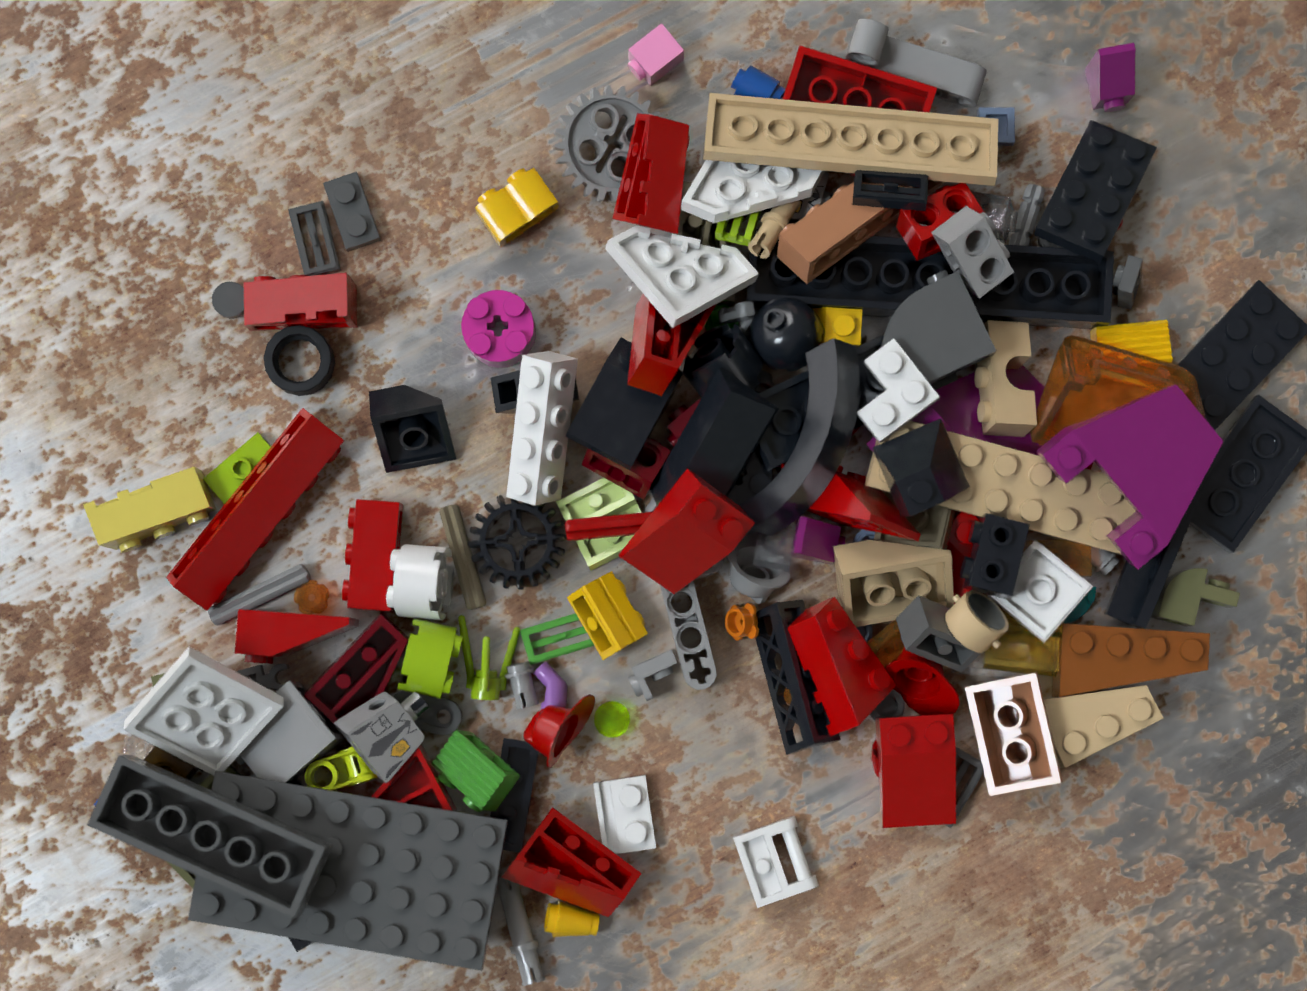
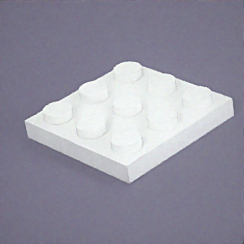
M188 647L124 720V730L214 776L215 771L224 772L282 709L283 697L197 650Z

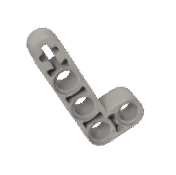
M865 18L857 21L846 60L937 87L936 98L962 106L974 107L977 105L987 73L984 67L887 36L888 27L878 21Z
M724 558L715 567L708 569L696 579L716 574L721 569ZM690 582L675 594L660 585L684 679L691 688L697 690L706 689L715 681L716 667L694 582ZM678 593L687 594L692 600L691 609L686 613L676 612L671 606V600L674 595ZM694 628L699 631L701 642L698 647L689 649L682 645L680 635L683 630ZM705 649L707 657H699L702 668H709L710 675L705 676V683L699 684L697 679H691L689 676V672L695 670L693 659L686 663L684 654H696Z

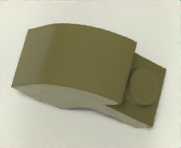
M1193 568L1180 571L1167 578L1151 618L1185 627L1194 626L1200 601L1225 608L1237 607L1240 593L1229 590L1231 584L1223 581L1209 579L1208 584H1205L1208 569Z

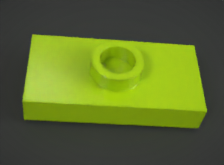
M257 432L204 477L203 480L225 504L271 446Z

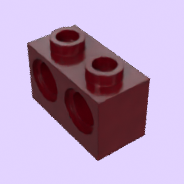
M649 438L630 470L590 449H587L581 465L644 500L671 450L663 447L657 440ZM639 462H644L648 466H643Z

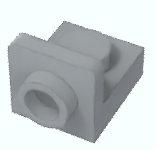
M672 650L632 667L634 675L628 677L637 697L644 694L646 701L653 699L645 681L646 677L651 675L653 681H656L674 673L671 666L676 664L677 661Z

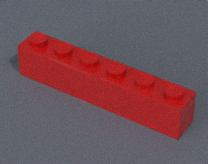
M302 408L166 576L171 585L206 611L212 605H217L225 597L227 586L234 577H238L246 571L250 564V558L258 548H263L270 541L273 535L272 530L280 520H285L291 515L296 506L295 502L303 492L309 491L315 485L319 477L318 473L325 464H329L337 458L341 451V444L345 440Z

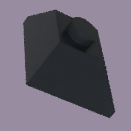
M406 385L369 391L370 418L386 473L456 460V453L442 399Z
M941 418L872 447L901 516H913L945 502L970 487Z

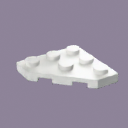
M706 160L685 194L681 203V210L712 223L762 211L811 197L825 171Z
M637 225L609 239L605 248L672 328L755 283L759 275L736 247L722 244L721 249L700 244V239L673 233L671 238L652 234L650 233V228Z

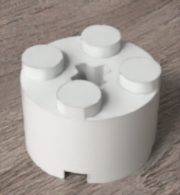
M404 544L401 549H393L390 557V569L394 571L393 586L390 585L387 590V607L395 608V612L399 617L444 620L447 614L441 612L442 606H450L453 591L454 569L453 566L446 565V557H452L450 548Z

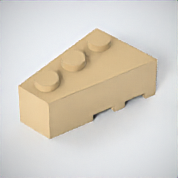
M1147 685L1044 699L1059 767L1064 768L1163 719Z

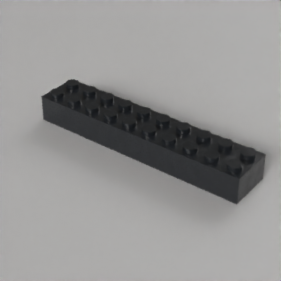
M872 236L806 284L777 257L778 239L768 258H760L764 248L761 249L757 257L749 250L748 261L759 275L755 283L747 286L746 302L751 301L754 308H761L765 303L773 299L790 297L802 300L810 308L863 309L862 315L892 317L901 303L910 295L929 285L927 282L928 278L947 270L949 275L954 272L942 251L917 261L903 238ZM1004 244L1010 253V257L1007 260L1014 273L980 299L968 291L984 323L987 320L1026 322L1031 326L1079 329L1108 326L1111 323L1114 251H1107L1100 264L1065 248Z

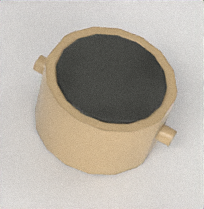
M975 590L965 593L961 598L958 594L952 598L955 604L945 614L946 624L953 636L962 645L977 653L987 651L992 645L995 649L999 648L1002 644L998 639L1008 631V621L999 606L989 597Z

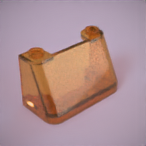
M1070 335L1064 338L1057 350L1036 409L1037 426L1030 433L1032 442L1043 446L1067 426L1088 420L1100 413L1116 409L1131 403L1133 400L1177 384L1203 417H1205V412L1197 382L1194 376L1186 369L1083 337Z

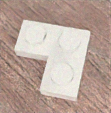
M894 338L864 360V364L885 391L859 410L857 415L880 444L940 397Z

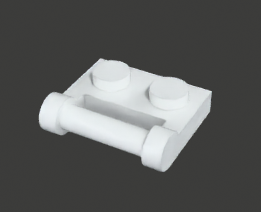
M795 816L781 819L733 837L757 908L819 886L816 875H811L795 829L798 827ZM782 833L798 879L789 884L787 883L772 836Z

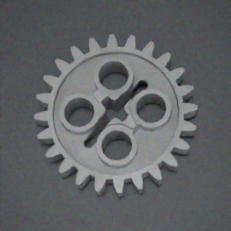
M607 85L601 96L597 88L594 87L590 90V100L582 93L577 96L580 107L573 103H569L566 106L571 117L561 115L558 118L565 128L556 129L553 133L557 137L562 138V142L553 145V149L563 151V156L555 162L556 164L567 165L568 168L563 172L562 177H568L573 174L575 177L571 186L573 189L580 184L585 186L584 197H587L594 190L596 191L598 202L604 199L606 193H609L612 203L617 201L622 178L613 174L611 163L616 159L624 163L626 162L630 145L626 135L627 130L634 128L637 113L649 114L647 109L651 101L647 100L641 105L637 103L639 92L636 91L628 98L626 97L625 87L622 86L616 95H613L611 86ZM602 111L609 115L611 118L609 129L600 128L596 124V112ZM656 111L651 113V115L659 116L660 112ZM625 116L626 122L614 141V145L618 148L608 154L601 173H597L596 166L608 147V144L603 140L609 139L615 133L620 117ZM581 143H588L594 147L596 155L593 161H587L581 157L579 153Z

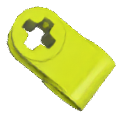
M353 747L311 763L305 772L307 786L333 791L378 778ZM356 757H357V760H358V764H359L361 773H360V771H359V768H358V765H357V762H356V759H355ZM321 766H327L333 776L331 783L326 787H320L314 780L315 771Z

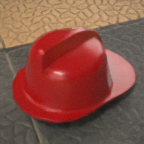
M904 646L897 660L885 667L896 683L894 690L900 693L904 702L918 714L956 713L960 704L959 695L952 684L944 677L943 665L909 652Z
M591 694L584 696L572 709L548 705L533 716L524 731V740L532 745L535 750L547 757V767L552 768L556 764L562 752L584 728L594 709L595 696Z

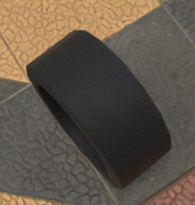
M302 325L286 327L275 333L267 343L263 357L265 371L271 381L286 393L297 396L311 395L324 388L332 378L335 368L334 351L326 338L313 328ZM292 341H308L316 346L320 353L321 363L319 370L306 381L297 382L289 380L279 368L280 352L285 345Z

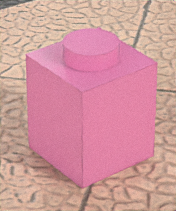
M661 23L628 49L630 62L627 65L639 81L644 78L652 86L684 60V50Z

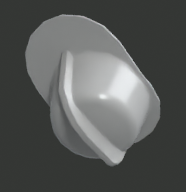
M757 533L744 536L735 549L726 556V559L731 564L730 581L732 586L741 594L751 597L758 604L765 602L775 588L787 585L791 578L790 571L786 565L778 558L769 544Z

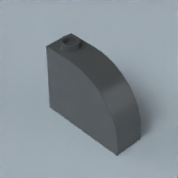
M947 270L928 278L927 282L929 285L910 295L894 312L882 340L881 347L894 338L930 385L993 356L997 351L958 271L949 275Z

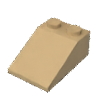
M875 540L833 546L838 601L856 627L896 620L901 612L918 595L949 608L954 605L952 600L954 592L952 555L950 550Z

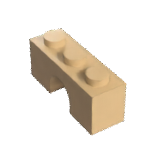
M987 320L984 326L997 351L993 356L977 363L974 377L975 386L979 388L980 394L977 418L979 422H982L983 435L1024 437L1037 426L1035 391L1021 390L1014 387L1007 379L1006 369H1019L1031 357L1029 323Z

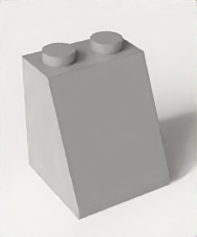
M289 680L275 692L283 697L282 709L235 759L240 765L245 762L254 772L251 777L291 783L295 778L302 775L311 763L323 758L346 739L334 723L304 696L306 689L300 682Z

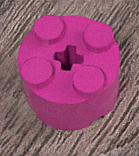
M504 290L487 291L470 300L464 311L461 322L464 341L471 353L484 364L495 368L510 367L519 363L522 360V355L528 354L532 349L536 339L535 322L529 307L518 295ZM498 322H502L504 327L508 328L502 330V336H496L494 331L490 330L495 328Z

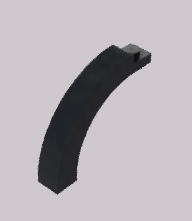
M833 338L805 353L809 372V401L803 429L790 458L778 475L754 497L739 504L755 522L745 536L755 532L772 536L786 528L815 503L834 477L844 458L856 422L860 393V371L856 346Z

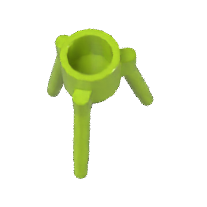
M459 615L460 636H463L461 643L467 674L466 688L471 689V699L499 700L500 690H506L507 678L505 674H508L507 666H510L512 663L520 628L515 627L513 629L499 677H497V670L489 669L490 638L488 636L483 638L481 669H476L474 674L465 616Z

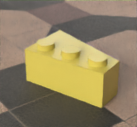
M191 467L150 481V485L130 493L128 489L116 493L117 498L100 505H96L94 501L83 504L98 545L115 550L120 549L121 553H125L142 546L140 541L152 535H154L155 539H160L175 533L174 527L187 522L189 526L208 520V513L217 509L207 483L203 480L202 470Z

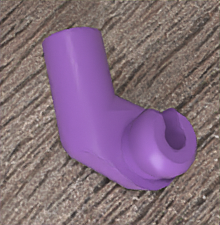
M545 661L533 672L546 687L545 701L541 703V710L548 705L566 707L567 683Z

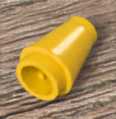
M558 900L557 904L549 902L545 914L544 932L552 933L553 937L596 936L600 916L598 913H592Z

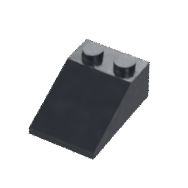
M620 337L570 425L566 437L630 470L673 398L683 373L680 369L677 370L662 396L627 385L632 343Z

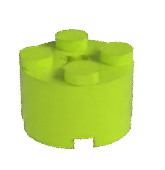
M414 618L412 625L419 626L417 635L410 633L401 675H406L407 681L406 683L399 682L397 689L411 693L417 692L420 695L440 699L442 692L450 693L454 676L453 671H448L450 657L458 658L463 636L456 635L457 627Z

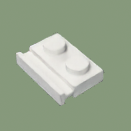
M646 775L594 782L593 786L602 844L615 854L656 848Z

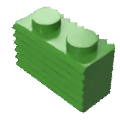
M455 730L452 736L448 738V742L444 744V748L440 750V754L432 761V766L440 772L438 779L451 789H459L465 795L463 798L464 803L477 812L496 811L520 778V774L515 772L510 765L505 763L500 756L495 754L490 747L486 746L480 738L470 731Z

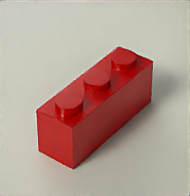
M356 499L355 508L350 507L348 528L353 529V541L346 545L345 564L350 565L349 580L344 579L342 586V601H347V608L395 612V608L387 607L386 595L388 587L390 585L393 586L394 571L390 569L391 553L393 549H400L404 505L400 502Z

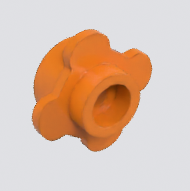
M746 603L744 607L733 605L725 616L726 630L737 641L742 640L746 636L750 639H755L758 636L757 610L753 603Z

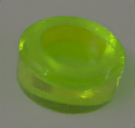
M605 702L597 708L594 715V724L598 732L603 736L610 738L618 737L628 729L630 714L627 708L619 702Z

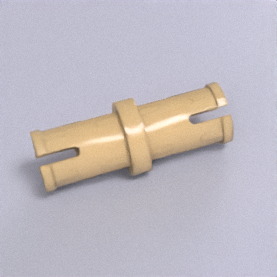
M800 200L773 207L770 212H766L760 220L761 227L748 245L750 252L757 257L762 248L764 250L760 258L765 259L770 256L773 247L779 239V234L788 225L796 210L799 209Z

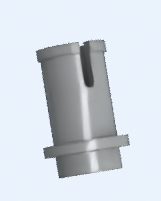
M1075 543L1072 546L1097 568L1094 572L1098 573L1100 571L1104 576L1120 561L1115 556L1116 553Z
M528 661L507 666L508 674H505V677L510 678L516 709L539 704L531 672L534 669L529 668Z

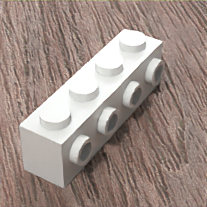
M551 351L522 355L506 497L534 506L561 499L568 445L566 433L570 427L577 358Z

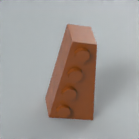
M1062 623L1055 631L1052 697H1062L1206 671L1209 665L1210 633Z

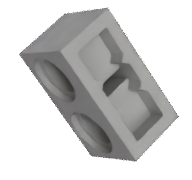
M965 206L931 233L953 272L958 271L966 289L980 299L1014 273L1007 260L1010 257L1008 249L993 234L996 227L990 217L984 212L979 214Z

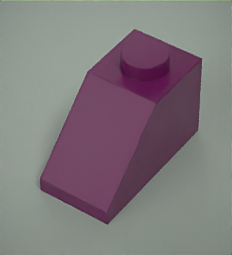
M1134 43L1098 49L1086 66L1085 73L1093 110L1104 108L1105 112H1114L1124 109L1126 104L1135 95L1136 49Z
M800 516L795 523L789 557L832 565L835 562L833 546L845 544L846 537L839 536L841 530L839 526Z

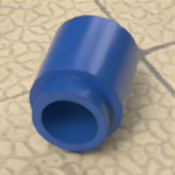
M751 65L746 71L741 68L731 85V88L736 90L734 95L782 99L786 88L780 86L779 80Z

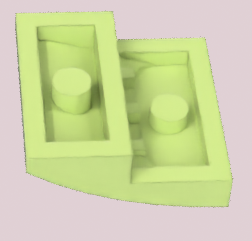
M605 478L556 502L565 521L642 513L633 493ZM634 535L578 540L576 543L589 569L592 571L620 557L619 553Z

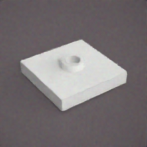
M1035 539L1022 555L1013 596L1007 599L988 595V597L1045 643L1093 586Z

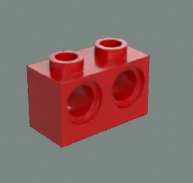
M959 183L954 186L947 185L937 190L934 194L927 196L926 211L900 209L896 228L917 261L942 251L931 232L956 214L952 211L959 212L962 208L968 206L979 214L984 212L966 183Z

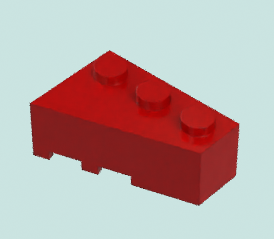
M642 294L635 307L627 385L662 396L716 304L672 328L647 297Z

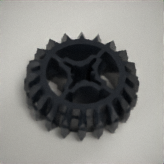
M499 495L497 496V502L500 508L495 510L489 502L484 505L485 509L490 513L487 519L482 514H476L475 519L483 523L482 528L470 527V533L479 535L480 538L479 540L469 541L468 546L474 549L480 548L481 552L471 557L472 561L479 562L484 559L486 563L479 568V572L483 575L490 569L494 570L489 580L493 584L499 580L501 575L504 576L503 588L505 589L510 588L512 579H517V588L524 590L525 578H529L531 585L536 587L539 585L535 576L537 573L540 572L548 580L551 575L544 568L548 564L556 569L560 567V563L552 559L553 554L565 555L566 551L561 547H555V543L566 541L567 538L565 534H555L554 530L560 529L564 524L562 520L550 523L549 519L556 514V510L550 508L545 513H542L541 510L544 508L545 503L533 507L531 504L519 503L518 500L511 499V504L506 505L503 496ZM521 512L529 513L538 518L543 523L546 533L538 534L525 531ZM510 513L508 531L503 535L489 538L493 525L501 517ZM516 523L517 529L523 538H528L529 540L536 539L527 541L526 546L522 545L523 549L519 550V560L518 553L513 545L499 543L508 541L509 537L514 538L512 534L516 532ZM547 544L542 558L534 566L525 569L527 551L532 547ZM497 548L510 551L512 561L514 562V571L500 567L493 560L489 549Z

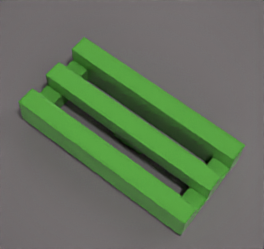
M576 613L520 630L530 665L594 646L592 640L589 639L535 656L533 649L587 633L582 626L531 642L529 635L578 621L579 618Z

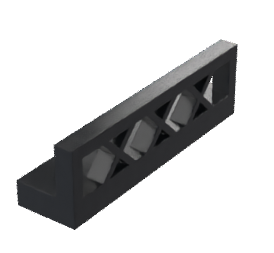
M1197 491L1169 544L1139 569L1129 564L1126 560L1104 612L1105 615L1133 627L1146 629L1201 499L1202 492Z
M803 600L776 602L756 613L759 633L755 639L786 755L794 754L813 746L831 744L841 740L839 733L833 736L829 735L826 725L830 724L823 703L817 704L813 693L817 691L810 671H804L787 629L806 610ZM769 616L773 626L771 636L767 634L764 618ZM776 653H779L781 656V670L776 668L774 660ZM785 688H788L791 693L792 700L790 706L785 702ZM795 723L799 725L803 741L796 743L793 732Z

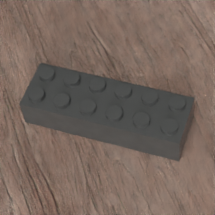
M131 754L118 755L87 823L89 827L293 919L303 915L333 848L332 844Z

